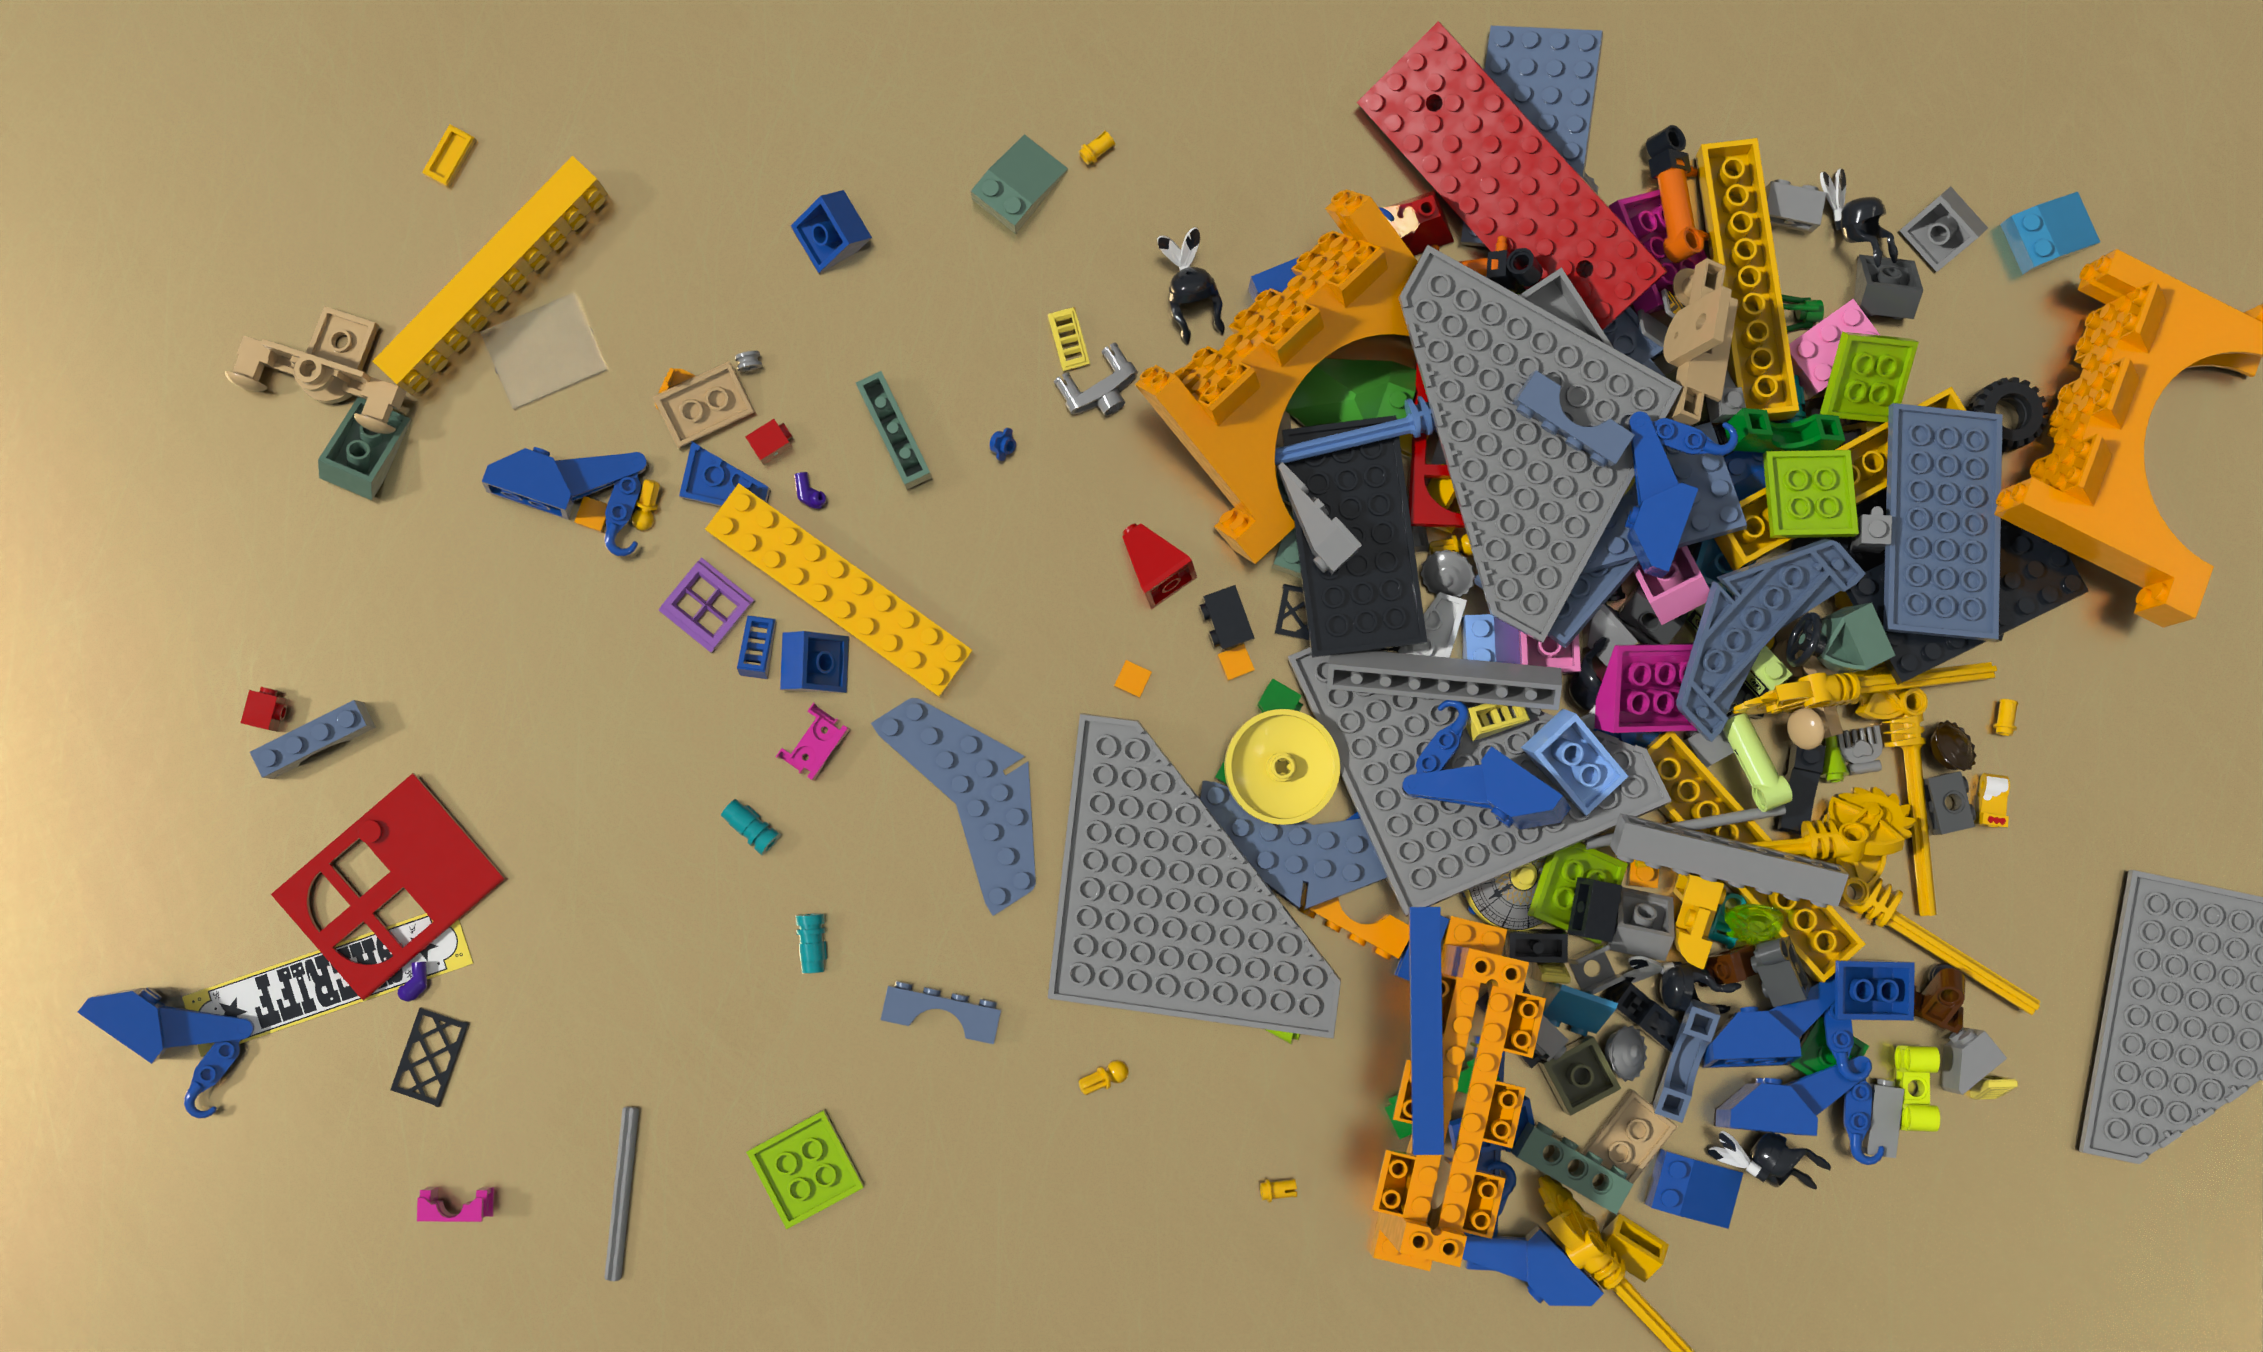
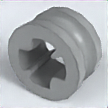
M747 351L737 354L735 356V360L739 362L737 370L745 372L762 367V362L758 361L760 352Z

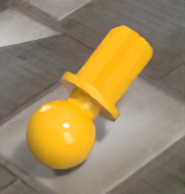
M645 479L643 481L640 497L636 502V506L640 507V509H637L631 518L633 526L640 531H646L654 524V515L651 510L658 509L656 501L660 489V483L655 480Z
M1464 534L1460 540H1457L1456 535H1452L1450 539L1436 540L1429 543L1430 555L1434 554L1435 551H1444L1446 549L1458 553L1462 551L1466 555H1473L1467 534Z
M1112 1061L1107 1066L1106 1071L1103 1067H1099L1097 1072L1078 1081L1079 1088L1084 1095L1102 1088L1109 1089L1111 1087L1110 1081L1113 1083L1124 1082L1128 1078L1129 1069L1123 1061Z

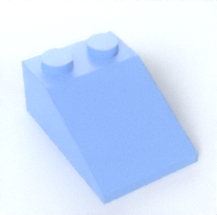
M1566 709L1559 711L1521 747L1540 771L1586 816L1629 777L1580 717Z

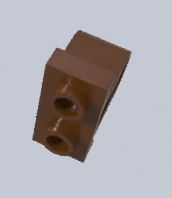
M1743 945L1708 956L1705 967L1712 974L1716 983L1720 985L1747 980V977L1759 974L1754 972L1751 965V956H1755V945ZM1701 982V986H1702V987H1707V986H1708V985H1706V984H1704V983Z
M1945 968L1935 975L1922 994L1916 991L1917 986L1914 985V1016L1921 1017L1957 1034L1963 1027L1964 1008L1961 1006L1965 1000V976L1957 969Z

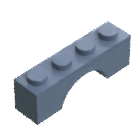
M1537 370L1531 373L1512 404L1517 406L1516 411L1528 419L1534 417L1542 423L1541 427L1552 435L1558 433L1566 438L1565 443L1574 450L1581 451L1583 449L1591 455L1590 460L1601 467L1615 465L1635 434L1612 419H1608L1594 427H1584L1575 424L1567 418L1561 408V386Z
M353 700L250 751V754L261 777L274 779L298 767L303 760L335 744L350 741L376 727L364 702Z
M896 981L895 986H888L881 1015L882 1021L910 1026L920 1013L930 1009H942L956 1016L962 1024L966 1039L989 1044L995 1043L1002 1009L996 1008L997 1002L980 999L979 1004L968 1002L969 996L952 993L951 998L940 996L941 990L924 987L923 992L912 990L913 984Z
M1691 999L1653 1102L1655 1114L1683 1123L1692 1097L1700 1062L1707 1046L1713 1039L1721 1016L1718 1007Z

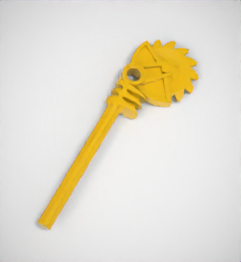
M1988 662L1935 668L1897 685L1892 674L1857 677L1852 672L1827 675L1824 672L1815 673L1799 678L1798 682L1776 685L1774 690L1733 707L1732 713L1736 715H1758L1763 713L1777 714L1783 711L1791 714L1801 707L1812 709L1846 705L1855 701L1860 694L1994 679V672L1997 671V667L1992 666V663Z
M1885 662L1868 670L1852 672L1857 677L1891 674ZM1920 687L1860 694L1855 701L1851 702L1852 705L1860 703L1855 713L1870 720L1888 719L1882 721V724H1890V730L1884 731L1883 734L1891 735V741L1884 742L1885 747L1899 746L1904 751L1908 803L1910 805L1909 813L1910 817L1916 819V823L1911 827L1919 915H1937L1921 760V747L1926 744V739L1921 737V733L1925 729L1920 726V722L1924 721L1923 712H1925L1928 705L1927 696Z
M1855 787L1854 794L1841 793L1838 795V798L1831 797L1825 826L1821 820H1816L1815 827H1813L1809 820L1803 821L1801 824L1802 838L1749 842L1748 844L1795 855L1804 854L1811 859H1816L1817 856L1821 859H1827L1830 856L1831 858H1840L1842 861L1854 863L1863 859L1864 854L1883 856L1903 850L1905 839L1912 837V832L1907 829L1914 826L1916 819L1907 817L1910 812V805L1900 806L1899 798L1895 793L1887 797L1877 787H1874L1872 792ZM1635 860L1637 868L1649 867L1643 861Z
M1827 813L1825 814V816H1824V818H1823V820H1822V823L1824 824V826H1825L1826 820H1827V819H1826V818H1827ZM1815 820L1811 821L1813 827H1815ZM1864 854L1863 859L1854 863L1842 861L1840 858H1831L1830 856L1827 859L1816 857V860L1841 865L1849 874L1839 906L1850 908L1858 914L1866 912L1865 918L1867 920L1875 917L1877 926L1893 928L2028 1014L2033 1015L2035 1010L2039 1009L2040 1000L1896 910L1902 899L1903 892L1898 889L1891 893L1892 885L1887 884L1885 887H1881L1883 880L1879 878L1884 870L1887 855L1874 856ZM1848 886H1852L1856 891L1854 900L1850 899L1847 895Z
M1547 1174L1544 1177L1538 1178L1540 1185L1538 1191L1545 1202L1544 1207L1553 1217L1547 1224L1557 1238L1565 1245L1566 1253L1572 1263L1579 1269H1585L1603 1289H1612L1671 1352H1695L1624 1277L1626 1271L1625 1261L1621 1256H1617L1614 1249H1610L1606 1241H1602L1595 1217L1584 1213V1209L1573 1198L1571 1191L1563 1188L1561 1182L1553 1181Z

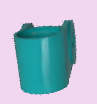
M1726 892L1723 904H1718L1708 935L1709 939L1724 944L1729 950L1734 947L1737 941L1740 926L1747 909L1746 901L1742 896ZM1734 898L1737 907L1733 913L1729 914L1725 910V903L1728 899ZM1716 931H1722L1726 933V935H1722L1720 933H1717Z

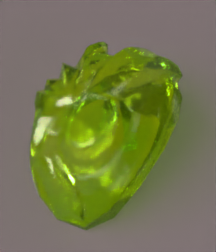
M1742 904L1731 909L1725 908V922L1731 929L1726 935L1737 938L1739 942L1755 945L1769 940L1780 932L1784 924L1783 914L1773 907Z

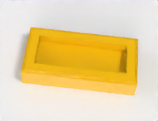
M449 124L422 173L449 188L476 139Z

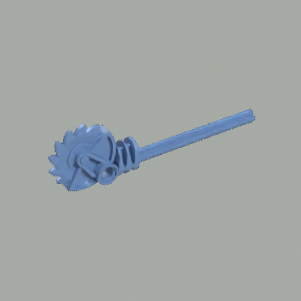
M1418 396V404L1416 405L1412 399H1406L1405 418L1275 448V465L1405 434H1413L1415 438L1421 437V433L1432 435L1433 430L1437 432L1429 402H1425L1421 396Z

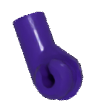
M808 472L794 474L798 500L811 508H821L826 503L824 492H819L810 487Z
M426 961L411 963L412 978L404 985H401L397 992L401 1000L413 1001L426 990Z

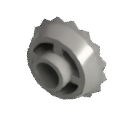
M1447 549L1435 551L1434 554L1427 556L1426 561L1422 563L1423 569L1420 574L1423 577V584L1428 587L1429 592L1435 593L1436 596L1441 592L1460 598L1463 594H1468L1469 589L1474 586L1475 574L1473 566L1465 556L1458 552Z
M1633 1025L1629 1027L1624 1026L1613 1033L1605 1046V1058L1612 1072L1625 1082L1627 1080L1633 1081L1635 1077L1640 1076V1071L1645 1068L1644 1062L1647 1059L1645 1053L1647 1046L1644 1044L1645 1037L1640 1035V1030L1634 1029Z

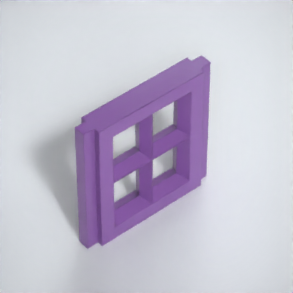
M701 557L664 601L659 611L712 653L755 600ZM699 576L716 589L707 601L690 589ZM685 593H688L702 605L693 618L676 605ZM720 593L737 605L728 618L711 605ZM706 610H709L723 622L714 635L697 622Z

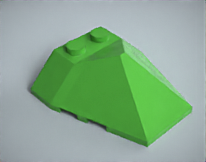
M1324 358L1298 385L1285 411L1305 427L1396 415L1397 420L1406 417L1405 400H1413L1415 394L1416 369L1394 361Z

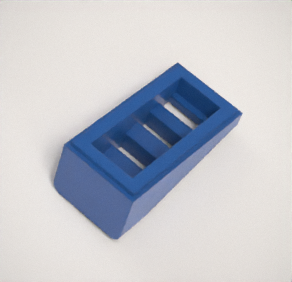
M747 615L737 665L739 675L767 679L776 619ZM752 628L767 629V633L754 632ZM751 639L765 640V644L753 643ZM749 650L763 652L762 656L749 654ZM747 662L760 663V665L747 664Z

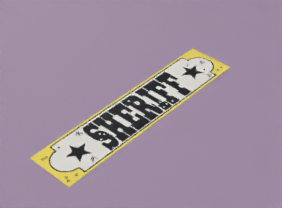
M425 913L387 926V928L404 947L428 927L433 920ZM459 919L364 1001L398 990L401 985H404L412 978L411 963L426 961L427 979L473 964ZM373 932L343 941L335 946L345 957L363 964H378L393 957L392 953ZM319 950L182 997L185 1008L188 1010L250 1019L254 1024V1031L248 1038L242 1039L239 1044L363 1002ZM214 1043L197 1044L200 1056H205Z

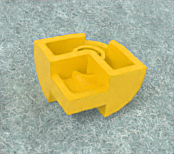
M1683 902L1674 928L1676 949L1688 963L1704 969L1713 943L1708 938L1716 911Z

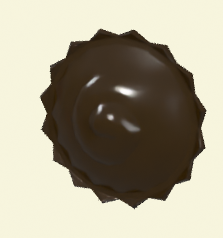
M1949 720L1940 722L1939 726L1936 727V731L1931 736L1930 742L1935 759L1950 770H1971L1972 766L1976 764L1974 759L1977 755L1974 752L1975 745L1971 743L1970 736L1965 734L1964 728L1958 727L1956 722L1950 723Z

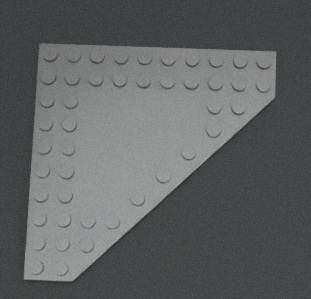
M1427 245L1398 297L1490 615L1542 643L1546 639L1635 475L1630 441L1615 465L1601 467L1591 461V455L1583 449L1577 451L1565 443L1567 439L1560 434L1552 435L1541 427L1542 423L1534 417L1528 419L1516 411L1517 406L1512 404L1513 400L1530 374L1537 370L1561 386V408L1567 418L1575 424L1584 427H1594L1608 419H1612L1629 430L1628 422L1635 412L1642 411L1647 413L1651 421L1666 418L1682 386Z
M1311 647L1288 656L1289 663L1314 718L1326 728L1336 744L1340 758V775L1405 917L1409 916V907H1430L1616 827L1619 814L1640 817L1672 802L1647 749L1618 740L1619 738L1603 732L1590 730L1629 777L1587 816L1584 815L1540 771L1521 748L1554 717L1542 712L1541 709L1527 707L1525 709L1530 718L1529 722L1482 739L1472 741L1465 726L1460 746L1443 770L1482 765V758L1492 746L1564 796L1571 809L1561 823L1526 829H1518L1514 825L1508 828L1495 818L1496 816L1491 813L1492 809L1410 797L1403 789L1404 779L1409 775L1416 774L1418 757L1438 731L1455 722L1459 715L1458 710L1455 707L1449 706L1439 711L1438 706L1446 701L1441 699L1327 689L1330 656L1312 658ZM1381 649L1370 650V651L1386 652V651H1383V650H1381ZM1461 701L1466 705L1467 709L1484 704ZM1508 706L1512 718H1516L1512 706ZM1497 709L1501 720L1505 721L1501 710ZM1486 713L1489 723L1492 725V719L1489 713Z
M1081 713L1048 999L1334 1039L1341 978L1140 721Z
M2129 870L2079 1152L2141 1164L2149 1158V1155L2175 1141L2193 1125L2197 1126L2213 1115L2214 1111L2221 1106L2232 1102L2247 1092L2248 1088L2258 1081H2263V897Z

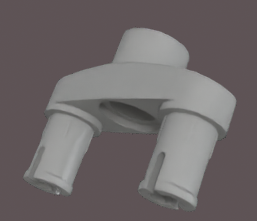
M1117 343L1110 344L1114 355L1108 347L1104 348L1101 352L1114 370L1113 374L1086 391L1080 392L1069 372L1062 374L1067 385L1064 384L1060 376L1054 380V384L1066 400L1065 405L1071 414H1080L1099 406L1102 413L1108 416L1117 412L1125 405L1126 401L1120 392L1134 380L1138 371L1132 362L1127 361Z

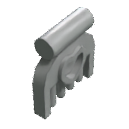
M1879 725L1873 726L1876 744H1874L1871 727H1867L1869 744L1866 742L1863 728L1859 729L1861 739H1858L1856 729H1852V744L1849 731H1844L1846 748L1843 733L1836 735L1843 759L1851 763L1847 764L1849 776L1882 770L1880 760H1875L1882 754L1883 748Z

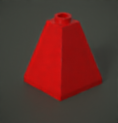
M1435 190L1385 207L1394 217V221L1390 222V224L1414 257L1421 255L1427 245L1432 246L1436 244L1439 247L1454 243Z
M1131 524L1123 531L1124 543L1151 610L1197 578L1191 558L1143 524Z

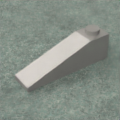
M1282 462L1278 466L1277 472L1312 554L1316 557L1313 561L1323 573L1328 570L1332 575L1359 551L1362 544L1337 517L1330 519L1327 516L1329 513L1325 505L1316 497L1310 498L1307 495L1309 490L1306 485Z

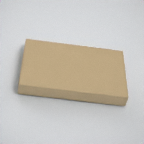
M730 360L652 396L677 448L755 412Z
M1630 1089L1581 1153L1584 1155L1588 1151L1603 1159L1601 1165L1608 1169H1611L1612 1165L1628 1173L1626 1179L1634 1183L1678 1126L1669 1118L1655 1114L1653 1105L1633 1089Z

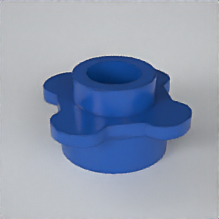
M1005 428L1003 432H995L990 439V449L997 454L996 458L999 461H1004L1006 455L1011 454L1016 448L1017 443L1012 437L1013 430L1011 428Z

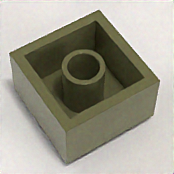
M1590 1035L1566 1046L1567 1050L1557 1060L1551 1059L1546 1061L1542 1059L1538 1063L1564 1113L1570 1116L1621 1089L1595 1037Z

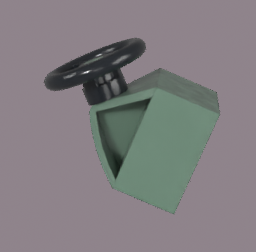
M1872 602L1844 607L1822 619L1814 612L1805 614L1792 630L1786 649V658L1792 667H1800L1811 656H1814L1826 668L1838 674L1868 670L1896 656ZM1799 650L1804 651L1800 657H1795Z

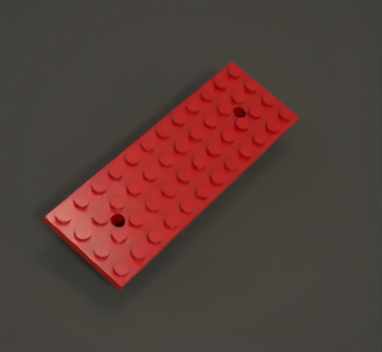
M1438 21L1357 101L1359 106L1491 252L1496 251L1497 238L1501 235L1507 238V250L1510 254L1519 248L1529 249L1543 269L1542 277L1537 283L1562 267L1603 331L1668 272L1441 22ZM1523 286V288H1524L1525 290H1528L1529 288L1532 287V286Z

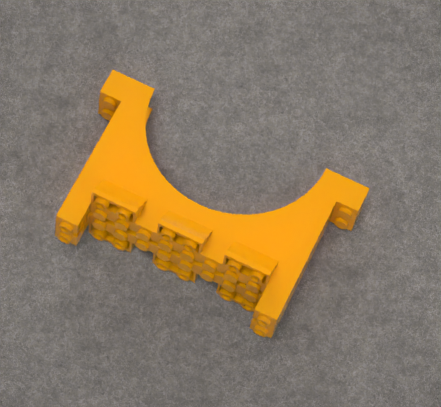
M1347 189L1335 194L1331 199V203L1325 208L1343 234L1335 231L1327 232L1318 239V244L1311 251L1303 253L1297 259V264L1291 268L1297 276L1288 282V287L1283 292L1269 288L1258 294L1255 302L1248 309L1240 311L1234 317V322L1228 326L1234 334L1225 340L1224 346L1219 351L1209 346L1202 348L1192 356V361L1174 373L1166 372L1163 368L1155 365L1146 369L1140 375V380L1134 384L1234 506L1232 510L1225 512L1220 517L1219 522L1214 527L1235 552L1254 564L1295 528L1294 520L1289 515L1278 488L1275 471V446L1283 413L1298 385L1321 360L1346 344L1375 335L1397 334L1409 336L1398 297L1418 261L1370 196Z
M2115 249L2106 255H2102L2094 262L2086 264L2079 275L2081 281L2077 290L2106 305L2091 311L2085 320L2086 329L2076 344L2075 349L2077 353L2074 359L2075 362L2081 364L2083 368L2079 379L2065 384L2060 389L2057 396L2059 400L2058 405L2049 417L2048 424L2050 426L2046 435L2054 438V449L2051 454L2037 459L2030 469L2031 478L2001 490L1996 498L1997 508L1994 515L2142 587L2136 597L2137 605L2134 614L2164 628L2196 619L2214 566L2200 559L2177 539L2168 528L2154 503L2147 481L2144 461V442L2149 418L2162 391L2185 368L2198 366L2220 367L2254 377L2261 357H2263V304L2243 313Z
M1454 916L1446 917L1450 920L1441 941L1444 1143L1449 1121L1451 1120V1112L1458 1089L1462 1064L1465 1059V1050L1472 1028V1020L1481 983L1486 984L1488 988L1489 1000L1479 1044L1470 1043V1045L1478 1049L1453 1158L1444 1157V1160L1451 1164L1443 1202L1437 1209L1433 1208L1428 1226L1426 1222L1431 1208L1430 1204L1442 1155H1413L1411 1135L1406 1152L1385 1150L1372 1210L1379 1212L1370 1249L1372 1257L1430 1271L1432 1261L1456 1267L1461 1266L1467 1236L1463 1232L1490 1239L1493 1237L1506 1178L1477 1170L1478 1159L1483 1141L1513 1148L1526 1088L1498 1081L1497 1075L1503 1051L1533 1058L1546 998L1522 993L1529 962L1502 956L1508 929ZM1406 1059L1393 1120L1412 1124L1411 1060Z

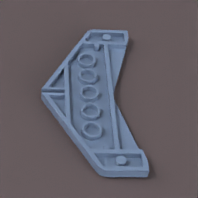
M1823 539L1718 576V580L1733 595L1732 597L1718 583L1712 581L1676 701L1678 710L1706 740L1712 742L1722 732L1729 719L1726 716L1760 651L1780 629L1839 591L1845 592L1853 587L1866 574L1840 543L1830 539Z
M918 698L906 700L873 721L871 725L877 734L956 804L982 895L993 916L1030 893L1036 885L1029 761L1007 775L1003 772L1026 756Z
M1202 781L1201 801L1269 888L1297 909L1300 908L1303 883H1307L1304 908L1306 910L1387 879L1361 819L1315 825L1305 821L1287 825L1266 823L1245 812L1234 800L1228 787L1217 782Z

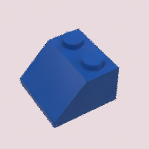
M844 190L821 195L791 225L818 273L824 272L857 253L872 238Z
M808 631L784 632L782 634L780 690L846 693L849 636Z

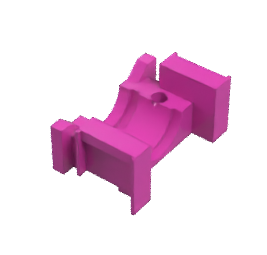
M813 702L807 712L815 716L816 719L792 753L781 748L776 758H782L798 769L800 774H803L806 769L809 770L810 773L807 777L814 781L831 752L850 729L845 725L838 729L836 725L840 720L834 719L818 708L817 704ZM827 727L828 732L824 734L822 729ZM808 754L809 759L804 761L803 756Z
M427 1187L420 1190V1197L417 1198V1221L482 1222L485 1216L493 1217L494 1187H482L476 1190V1198L463 1204L459 1214L449 1213L445 1209L443 1201H438V1187Z

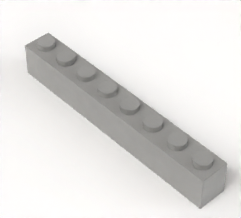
M1362 651L1330 655L1327 689L1559 710L1562 672L1561 668L1381 651Z
M1619 814L1610 844L1611 849L1617 855L1616 857L1625 862L1632 863L1634 860H1639L1655 869H1661L1664 866L1672 868L1674 872L1681 875L1695 873L1707 881L1717 882V879L1725 880L1731 886L1737 888H1745V885L1755 887V890L1767 895H1772L1773 892L1781 893L1787 899L1800 901V898L1810 900L1812 904L1826 908L1828 905L1839 906L1849 876L1844 868L1838 864L1624 814Z

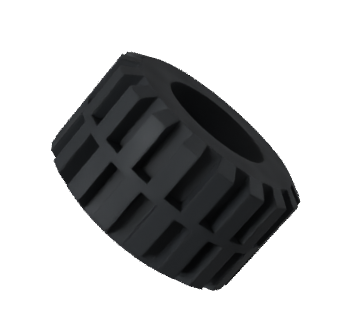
M2007 377L2002 378L1979 390L1975 394L1976 397L1971 399L1969 403L1972 408L1967 410L1996 414L1998 401H2006L2014 406L2018 413V425L2015 430L2008 429L2002 425V453L2017 450L2033 442L2036 437L2041 435L2043 432L2041 427L2045 426L2048 420L2043 418L2044 415L2048 414V407H2043L2042 405L2046 401L2045 397L2038 396L2037 393L2040 390L2036 386L2033 388L2029 387L2031 382L2027 380L2019 382L2018 377H2012L2009 380Z

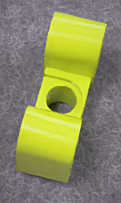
M1898 1045L1894 1058L1896 1087L1904 1089L1899 1130L1937 1132L1940 1127V1111L1938 1106L1930 1105V1073H1937L1939 1070V1050L1937 1047ZM1912 1080L1918 1086V1090L1913 1096L1908 1092V1084Z

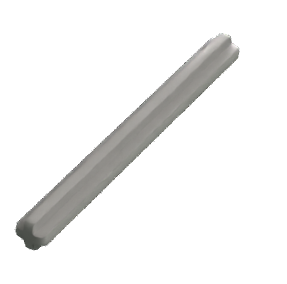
M630 1106L622 1109L604 1275L605 1280L619 1281L622 1275L639 1109Z

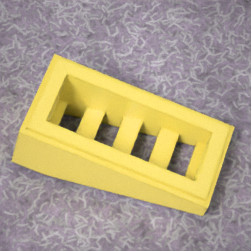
M1075 307L1048 314V321L1063 372L1090 365ZM1067 319L1072 320V323L1056 326V322ZM1071 330L1075 331L1074 335L1063 338L1059 337L1060 333ZM1078 341V346L1063 350L1062 345ZM1081 352L1082 357L1066 361L1065 356Z
M1482 704L1468 708L1469 720L1466 728L1471 740L1482 739L1529 722L1530 718L1525 707L1512 706L1516 718H1512L1506 705ZM1497 709L1501 710L1505 721L1501 720ZM1486 713H1489L1493 722L1492 725H1490Z
M1533 962V980L1562 984L1570 983L1571 977L1564 963Z
M1998 1075L1985 1076L1970 1089V1095L1975 1100L1997 1099L2018 1087V1081Z

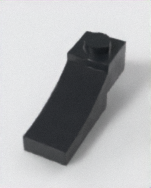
M1795 744L1791 746L1788 773L1784 778L1790 785L1792 801L1784 804L1786 814L1779 816L1778 830L1801 835L1802 822L1811 821L1820 775L1823 773L1826 746L1819 745L1811 750L1801 749Z
M1623 980L1613 985L1604 999L1618 1003L1616 1011L1627 1018L1671 1053L1681 1023L1631 982Z

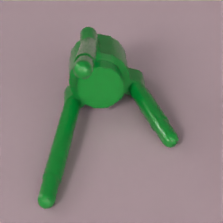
M1782 294V301L1797 303L1783 304L1784 310H1795L1797 320H1802L1800 323L1786 326L1787 333L1802 328H1812L1813 322H1821L1823 320L1824 305L1822 300H1811L1810 297L1800 298Z

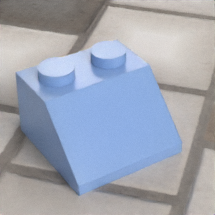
M1490 614L1465 615L1462 617V659L1520 664L1518 629Z

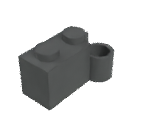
M1790 936L1757 944L1754 950L1755 956H1751V965L1754 972L1759 973L1762 980L1763 993L1766 998H1770L1773 1007L1806 1000L1811 985Z

